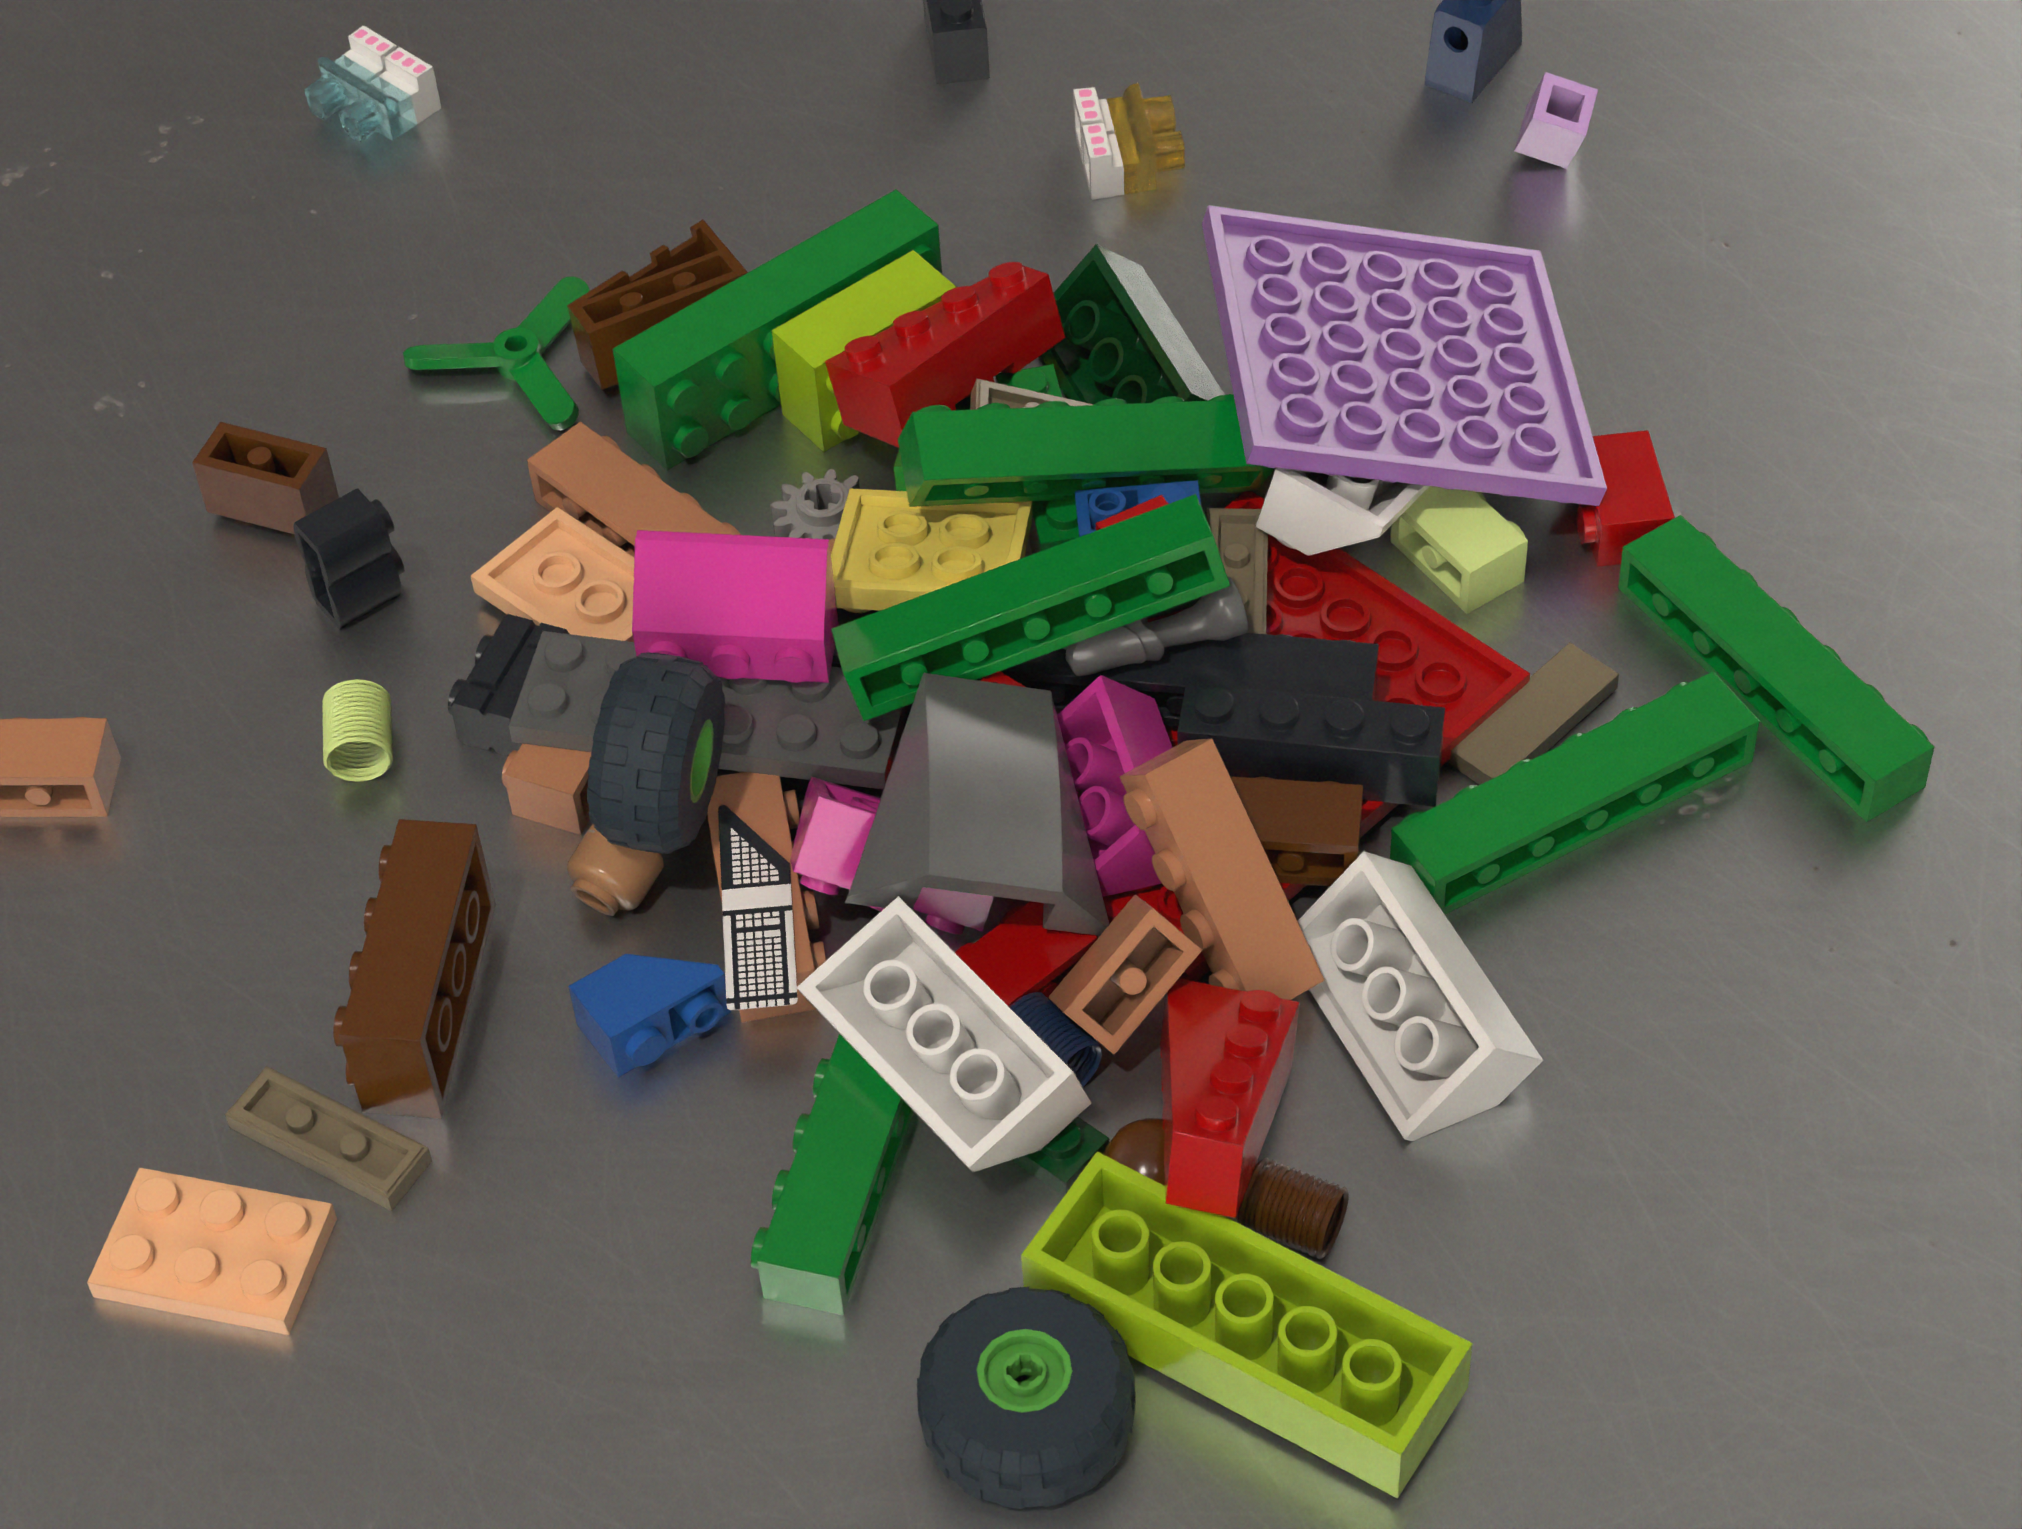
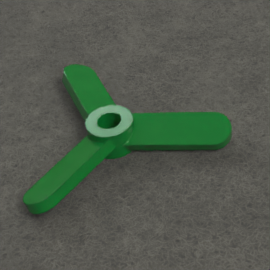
M568 276L562 278L517 328L501 332L494 342L412 346L403 352L404 365L409 369L415 370L497 367L503 377L516 380L550 428L565 430L577 420L579 408L544 361L542 354L571 323L567 305L589 292V286L578 277Z

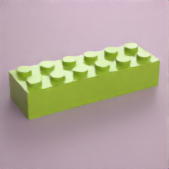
M1098 1151L1021 1254L1023 1287L1043 1290L1053 1289L1070 1294L1071 1297L1085 1304L1089 1303L1104 1315V1318L1115 1330H1118L1126 1344L1127 1353L1130 1357L1397 1499L1468 1389L1472 1342L1223 1215L1165 1204L1164 1185Z

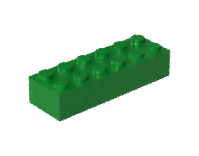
M895 189L613 348L627 433L668 471L781 405L772 330L912 250L942 274L939 225Z

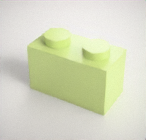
M1430 486L1391 525L1390 542L1466 614L1524 582L1528 540L1517 524L1507 521L1487 503L1481 492L1459 489L1450 490Z

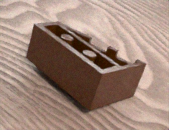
M704 219L690 227L691 238L671 251L669 247L661 245L650 252L652 263L629 277L628 273L622 270L567 305L580 361L602 390L613 385H619L613 348L748 273Z

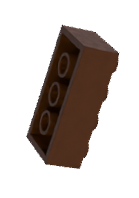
M399 819L392 845H384L380 853L379 879L381 885L377 898L370 897L365 907L364 931L366 939L363 950L355 951L351 957L349 966L351 993L347 1006H339L336 1011L333 1036L335 1045L343 1047L346 1057V1081L348 1085L355 1086L363 1113L442 1119L496 903L476 824Z

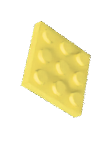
M850 488L831 553L837 608H843L852 613H865L871 610L881 611L1024 558L1032 524V501L909 507L907 491Z

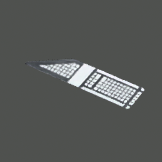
M721 805L718 808L727 1009L741 1010L794 1005L798 999L790 864L726 805Z

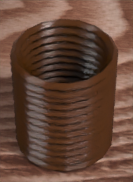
M1266 1157L1259 1161L1254 1168L1238 1210L1237 1223L1272 1241H1276L1278 1244L1282 1243L1291 1249L1301 1250L1304 1254L1308 1253L1312 1257L1317 1256L1320 1260L1329 1253L1340 1232L1347 1211L1349 1192L1346 1187L1341 1188L1340 1185H1335L1333 1182L1329 1184L1327 1180L1323 1181L1320 1177L1316 1179L1314 1175L1303 1174L1301 1170L1290 1169L1288 1165L1277 1164L1275 1160L1270 1161Z

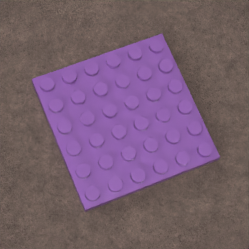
M1208 205L1202 221V228L1246 464L1260 465L1268 468L1318 472L1327 475L1376 479L1385 482L1434 486L1450 490L1459 489L1502 496L1551 500L1560 503L1600 505L1607 486L1540 250Z

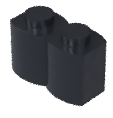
M356 488L294 522V535L305 562L306 579L317 606L338 629L401 595L402 588L399 575L404 573L405 568L398 552L390 541L389 534L395 530L393 521L387 509L378 499L370 502Z

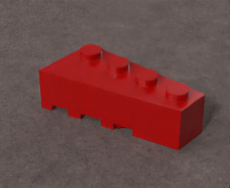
M1006 262L997 265L988 272L989 276L971 286H961L945 292L941 296L940 302L923 311H911L898 316L893 321L892 327L874 336H863L848 342L844 347L845 351L825 361L843 424L899 448L898 438L912 412H917L922 408L933 405L948 406L951 410H956L955 404L964 398L971 397V391L976 379L995 382L994 376L1000 372L1017 373L1063 340L1065 334L1049 274L1024 266L1020 262Z
M1179 978L1165 994L1160 1040V1058H1162L1161 1089L1164 1101L1162 1119L1165 1130V1204L1236 1218L1292 1070L1300 1002L1279 998L1274 993L1265 990L1246 992Z

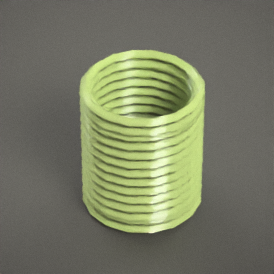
M345 680L333 685L324 694L322 700L323 761L325 768L332 775L343 780L360 782L377 778L390 769L393 762L392 701L390 694L383 686L369 680Z

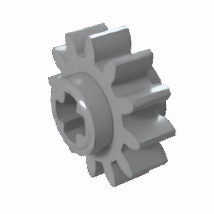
M829 469L824 478L814 479L808 472L803 473V486L799 489L789 484L781 486L783 501L771 503L775 537L813 539L836 538L849 489H860L858 476H850L843 483L837 481L834 469Z

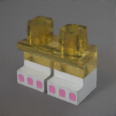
M1139 82L1127 87L1123 97L1098 99L1095 87L1073 89L1074 129L1091 200L1157 190L1156 173L1185 169L1184 141L1181 131L1176 132V117L1171 95L1143 99Z

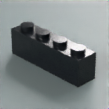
M1186 683L1177 739L1178 745L1188 740L1213 739L1230 778L1270 777L1277 780L1334 781L1341 784L1363 785L1362 800L1435 807L1442 759L1445 708Z

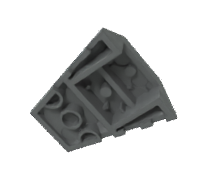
M923 673L845 903L886 908L899 896L913 909L922 888H934L1043 903L1044 929L1100 936L1109 926V920L1051 691Z

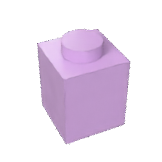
M1545 72L1527 104L1514 151L1567 169L1586 137L1598 89Z

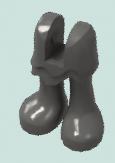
M1228 577L1229 587L1064 647L1063 649L1066 650L1065 658L1076 676H1086L1128 664L1158 661L1164 654V648L1204 640L1225 641L1248 632V620L1240 593L1235 583ZM1178 612L1170 616L1148 622V619Z

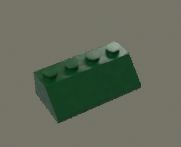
M1095 244L1055 290L1054 296L1065 338L1043 353L1041 357L1046 365H1054L1059 386L1067 399L1089 404H1096L1106 399H1122L1127 404L1152 403L1157 399L1170 396L1180 397L1184 402L1209 401L1214 397L1225 395L1142 265Z

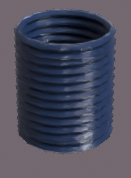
M1042 992L1029 993L1012 1003L1009 1008L1075 1073L1081 1086L1084 1087L1099 1066L1102 1057L1101 1044L1061 1011Z

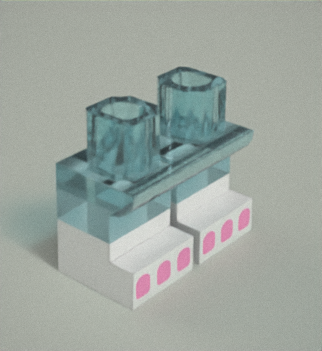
M364 25L348 36L351 49L336 61H332L327 57L317 59L321 78L305 88L306 99L311 113L322 120H326L341 109L339 117L342 128L348 136L359 143L375 132H379L393 141L441 109L433 66L401 47L397 48L396 44Z

